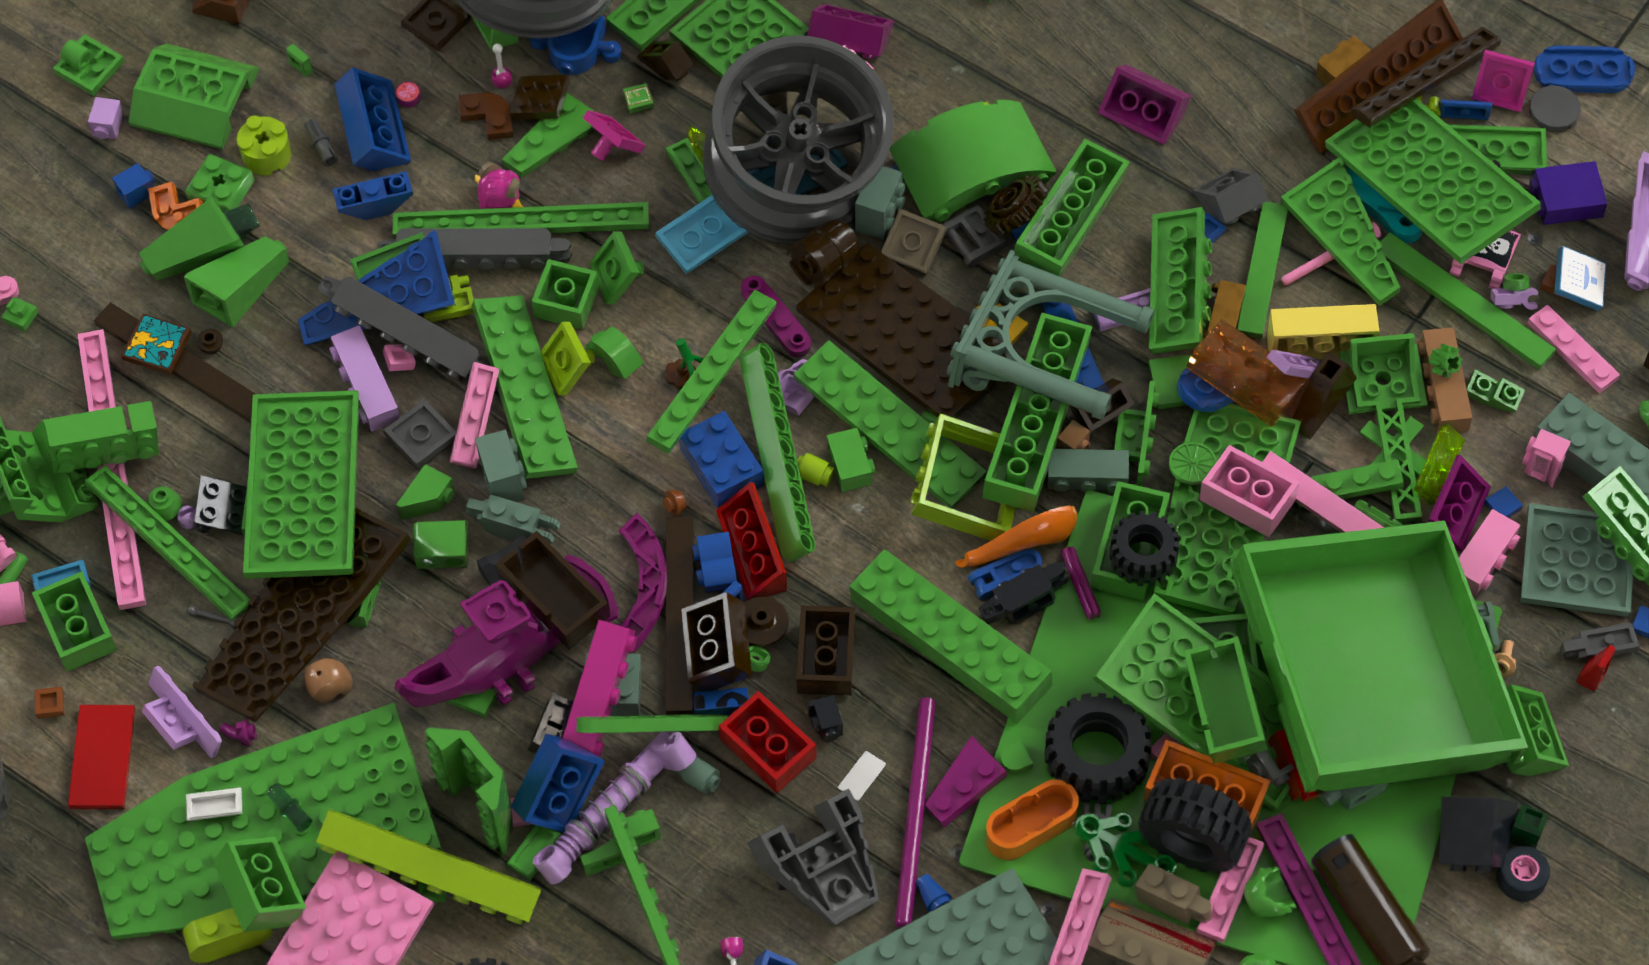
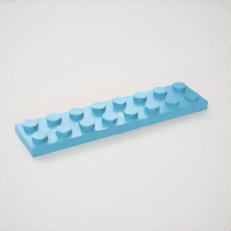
M837 149L829 151L831 162L841 171L845 169L848 162ZM810 155L814 160L822 159L819 155ZM776 166L747 171L761 183L774 188ZM803 174L795 195H806L819 185ZM711 195L655 233V237L687 275L748 234V232L736 225L720 209Z

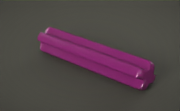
M1072 546L1061 550V557L1087 619L1092 620L1100 617V607L1075 548Z

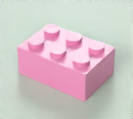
M1229 445L1202 481L1199 500L1270 537L1295 502L1299 482Z

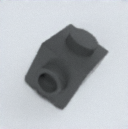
M1267 751L1254 753L1246 760L1251 773L1270 780V785L1274 783L1276 787L1289 780L1288 773L1295 768L1291 763L1279 770Z

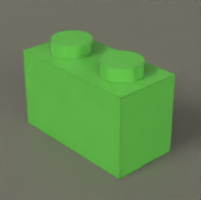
M857 428L827 435V450L832 465L835 468V475L841 493L872 485V474L876 472L872 458L867 459L865 453L868 452L865 436L860 437Z

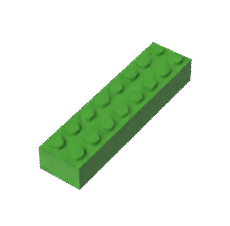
M1041 313L1025 361L1037 368L1077 382L1089 346L1092 326ZM1017 385L985 478L982 498L1034 513L1069 407L1068 404Z
M885 549L849 586L851 602L1016 724L1052 687V671Z

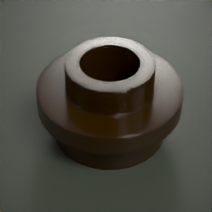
M206 329L198 335L197 344L203 352L214 354L221 349L223 337L216 329Z

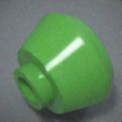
M164 486L153 489L146 501L165 521L175 518L179 509L182 508L180 495L176 491Z

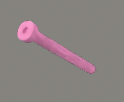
M1372 221L1373 231L1378 239L1381 237V231L1377 224ZM1327 251L1282 276L1281 283L1289 285L1332 261L1334 258Z

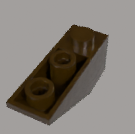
M1327 353L1312 373L1292 418L1301 421L1298 433L1311 440L1357 379L1349 364L1330 353Z

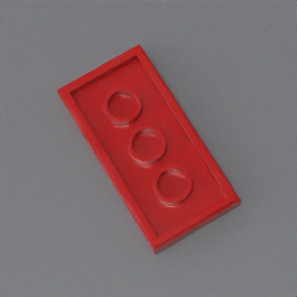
M79 705L68 800L69 809H125L136 711L134 705Z

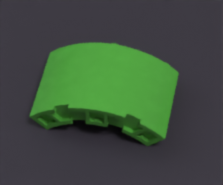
M996 100L994 104L984 105L982 101L949 110L927 121L929 125L916 132L912 129L890 146L889 149L923 218L937 223L947 220L951 214L970 202L986 195H992L1003 187L1009 186L1010 182L1017 180L1019 177L1024 179L1026 175L1031 177L1034 174L1046 185L1049 179L1057 173L1021 103L1012 100Z

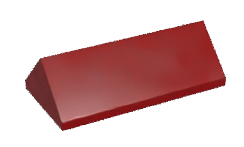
M750 482L716 510L723 532H729L734 565L747 601L754 597H767L787 591V577L784 565L755 484Z

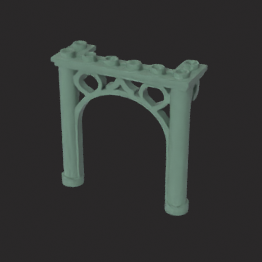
M1010 250L1006 259L1001 258L997 268L998 274L991 276L988 292L983 291L978 304L980 306L979 309H973L969 319L970 325H964L960 335V343L955 342L950 356L954 360H951L946 373L950 375L948 387L959 386L963 380L964 384L970 389L981 391L986 388L990 380L1008 381L1092 413V417L1103 420L1112 395L1081 385L1027 363L1014 350L1009 337V327L1020 312L1032 305L1043 302H1061L1146 334L1152 322L1155 309L1147 306L1139 307L1018 261L1019 256L1015 255L1016 251ZM1000 300L1006 303V306L998 307L997 305ZM991 319L996 323L997 327L986 325L988 321ZM987 337H994L1001 344L991 347L984 344L983 340Z

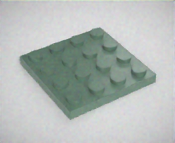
M1529 503L1520 603L1629 617L1631 612L1633 567L1626 559L1623 560L1616 555L1615 546L1609 539L1600 536L1597 531L1598 526L1594 522L1599 518L1596 512Z

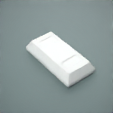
M242 788L186 794L187 821L242 814Z

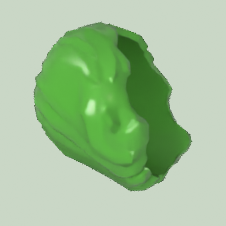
M1276 866L1274 868H1259L1245 885V900L1250 910L1261 918L1285 916L1286 913H1292V910L1296 908L1295 902L1290 898V894L1287 893V887L1284 886L1280 870Z

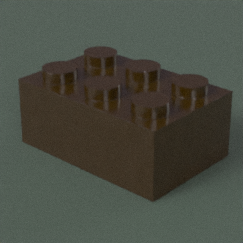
M725 592L681 609L688 683L703 691H713L752 676L745 603Z
M801 605L796 678L797 693L852 695L855 607Z

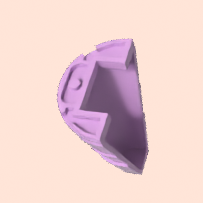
M1643 151L1638 161L1635 197L1632 202L1631 230L1627 234L1624 279L1628 282L1627 285L1636 291L1649 288V153Z

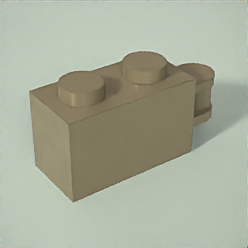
M1150 863L1148 864L1135 885L1139 902L1187 925L1191 918L1202 923L1212 919L1211 903L1200 896L1199 886Z

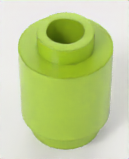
M808 452L805 456L800 455L797 462L801 479L818 487L821 485L827 487L835 472V468L830 466V462Z

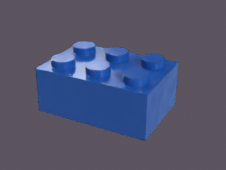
M725 410L688 428L680 438V451L717 509L750 482L755 484L756 490L764 486L763 469Z

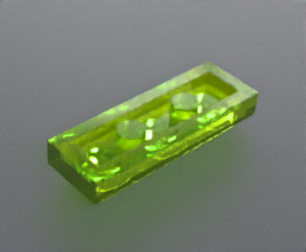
M1449 424L1441 426L1414 488L1430 505L1436 503L1456 455L1460 454L1465 439Z

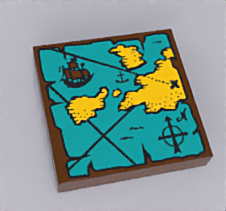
M143 313L121 355L122 359L171 375L192 333L191 328Z

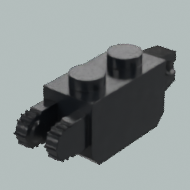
M1056 561L1044 568H1041L1038 564L1032 568L1025 569L1013 579L1000 583L992 590L994 596L978 608L984 621L987 624H991L1006 618L1009 623L1018 624L1054 604L1056 599L1054 591L1060 589L1069 581L1065 564Z

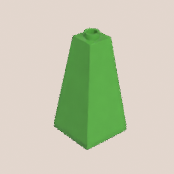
M211 197L138 253L143 260L139 264L147 276L152 274L156 280L197 269L245 245L214 198Z
M264 236L188 272L184 279L192 304L233 328L289 263L285 245L278 240L273 241Z

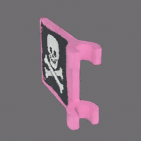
M1511 230L1464 263L1493 272L1489 288H1500L1521 234ZM1453 259L1449 274L1459 277L1464 263L1460 264Z

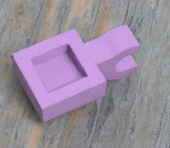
M1491 288V300L1499 308L1509 309L1513 308L1514 305H1521V303L1527 309L1533 310L1538 308L1536 302H1528L1529 296L1538 295V291L1535 288H1528L1522 291Z

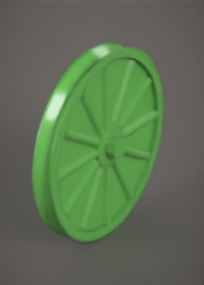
M1187 442L1177 446L1172 451L1169 458V469L1172 475L1180 482L1189 485L1202 484V481L1216 464L1217 458L1214 452L1206 445L1197 442Z

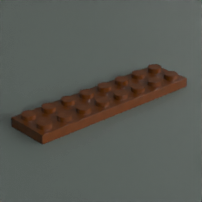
M1435 0L1294 109L1317 153H1323L1327 150L1325 140L1356 120L1350 115L1353 107L1463 39L1443 0Z

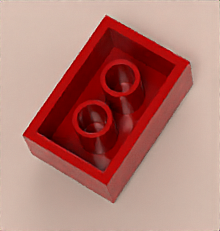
M759 691L719 725L720 741L776 793L781 791L817 758L816 744Z

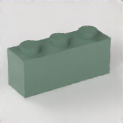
M1054 449L1048 467L1047 489H1054L1058 492L1067 490H1081L1083 492L1099 490L1115 493L1117 481L1124 483L1129 481V450Z

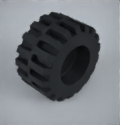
M1140 511L1137 516L1135 513L1129 514L1128 520L1123 517L1119 521V526L1116 525L1114 527L1113 535L1111 536L1109 558L1112 561L1111 566L1113 570H1117V575L1120 578L1125 576L1127 583L1132 584L1134 581L1138 582L1137 586L1143 587V583L1154 586L1155 581L1158 580L1159 583L1165 581L1166 576L1170 577L1173 573V568L1177 564L1180 542L1178 532H1175V526L1172 523L1167 524L1168 519L1166 517L1158 518L1155 512H1151V515H1146V511ZM1138 542H1147L1154 545L1159 551L1153 555L1143 556L1135 553L1130 546Z

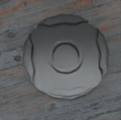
M1552 85L1543 87L1535 92L1530 102L1529 113L1540 128H1546L1547 131L1561 132L1576 124L1580 116L1581 104L1578 97L1571 90L1562 86Z

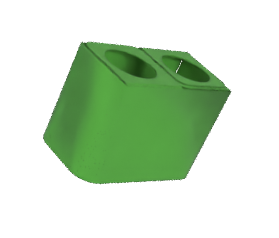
M465 520L414 523V559L417 569L468 567L470 535L468 521L466 534Z

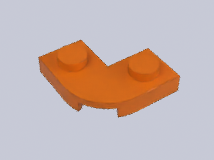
M173 182L148 188L153 217L166 230L172 228L203 204V200L200 198L179 204L176 185Z

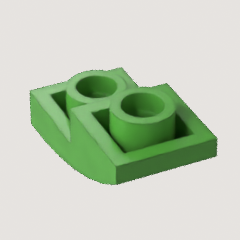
M1476 369L1471 373L1466 384L1469 398L1513 413L1517 411L1525 392L1524 389L1504 378L1496 381Z

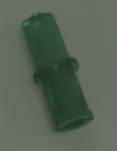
M280 784L271 785L268 788L267 796L280 809V815L286 816L299 832L309 828L313 820L301 809L299 801L296 798H292Z

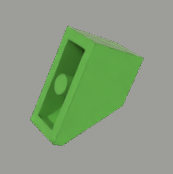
M425 464L396 504L399 518L404 520L440 511L445 503H450L454 497L455 490L452 478Z

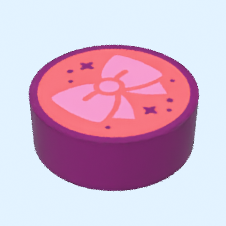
M403 82L395 90L396 100L401 106H415L421 99L420 88L414 82Z

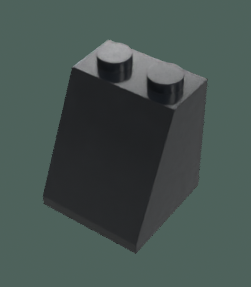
M1442 797L1439 864L1449 865V871L1466 872L1467 866L1475 867V872L1492 873L1493 867L1503 868L1518 802L1497 798Z

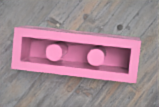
M1494 509L1491 510L1459 557L1471 593L1474 596H1477L1481 589L1487 590L1494 578L1491 574L1495 568L1497 570L1502 568L1507 559L1506 552L1508 549L1513 551L1521 538L1518 535L1520 524Z

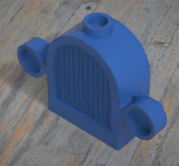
M600 16L590 25L570 34L551 38H529L530 45L534 49L541 50L548 46L551 64L561 74L568 76L581 74L591 69L597 62L599 55H602L603 60L608 63H615L622 56L619 43L603 41L607 31L605 16Z

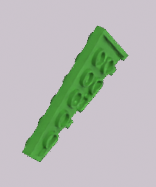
M1338 157L1281 196V203L1379 306L1400 292L1399 283L1390 263L1385 258L1381 243L1376 238L1372 223L1360 197L1353 187V181L1350 175H1348L1341 157Z

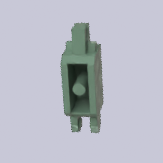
M490 495L489 499L484 501L469 498L466 505L467 515L475 517L477 522L482 523L483 529L486 532L513 541L522 535L527 539L538 531L551 544L555 537L547 531L540 530V527L555 531L559 529L561 524L556 518L541 514V509Z

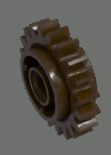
M1034 174L1031 177L1026 175L1024 179L1019 177L1017 180L1010 182L1009 186L1003 187L988 205L990 209L985 211L986 217L983 219L986 222L985 225L996 235L999 233L1004 235L1007 230L1011 233L1014 229L1020 228L1031 220L1039 207L1043 205L1041 200L1046 198L1044 194L1047 191L1046 185Z

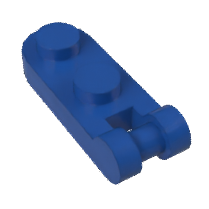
M1034 549L1023 550L971 572L967 579L972 586L976 587V595L979 600L984 601L993 595L992 590L1000 583L1013 579L1027 568H1032L1038 564L1042 566V558ZM990 577L993 582L986 584L984 579Z

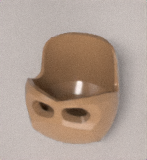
M332 658L320 659L310 664L304 671L306 691L320 704L331 702L340 693L347 695L352 688V675L347 667L338 660Z

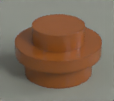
M671 489L666 491L663 498L666 511L673 516L680 515L686 509L684 495L680 490L674 491Z

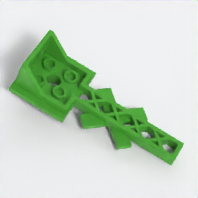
M1414 333L1351 339L1348 351H1339L1338 353L1339 359L1349 364L1357 377L1345 393L1348 413L1375 412L1377 425L1369 420L1359 433L1382 450L1372 464L1398 459L1402 464L1400 466L1402 478L1409 482V486L1405 491L1401 488L1389 490L1393 518L1400 523L1421 521L1422 512L1415 474L1421 477L1431 463L1410 449V443L1423 429L1424 425L1411 416L1405 421L1403 410L1427 407L1428 405ZM1376 379H1385L1388 381V384H1378ZM1396 410V414L1391 418L1382 411ZM1390 428L1397 431L1394 437L1387 433ZM1403 500L1413 506L1414 513L1400 514L1399 505Z

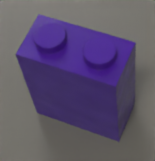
M1596 161L1535 168L1533 179H1530L1529 186L1531 194H1535L1536 199L1540 202V210L1536 214L1538 216L1541 215L1543 225L1604 217L1608 203Z

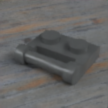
M979 205L943 224L947 227L944 237H948L964 257V263L968 268L975 267L984 258L1006 247V240L1001 233L996 235L985 225L986 222L983 219L986 215ZM958 228H962L977 250L973 252L956 232Z

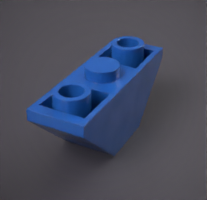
M407 171L332 189L339 213L364 220L392 214L413 195Z

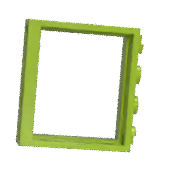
M940 414L935 423L930 422L927 429L926 437L930 439L929 443L925 444L922 450L921 459L924 460V464L919 467L915 481L919 482L918 489H914L910 499V503L914 504L911 515L991 541L1011 529L1016 507L1000 503L997 521L993 523L925 499L941 436L994 453L1000 433Z

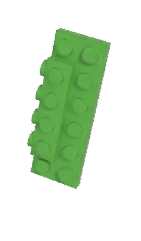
M1202 207L1152 215L1150 308L1155 309L1149 330V350L1152 354L1202 347L1203 329H1206V322L1211 320V311L1209 306H1206V299L1211 298L1212 295L1210 284L1207 283V276L1212 275L1211 263L1209 260L1207 261V254L1212 253V243L1210 238H1206L1204 234L1205 211Z
M1619 466L1582 497L1599 516L1594 522L1598 526L1597 531L1600 536L1609 539L1613 543L1616 555L1623 560L1626 559L1633 567L1632 572L1638 580H1644L1649 586V499L1624 469Z

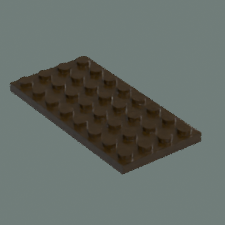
M868 242L859 249L856 258L847 264L842 272H838L831 277L829 282L823 287H816L796 305L797 312L937 418L940 414L956 419L996 382V380H990L986 388L981 391L970 389L964 384L963 380L959 386L948 387L950 375L946 373L951 360H954L950 354L955 342L960 343L962 329L965 324L970 325V318ZM987 337L983 340L984 344L991 347L1001 344L994 337Z

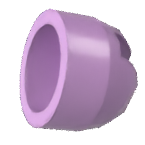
M187 505L179 509L177 519L182 528L192 529L196 527V524H194L196 509Z

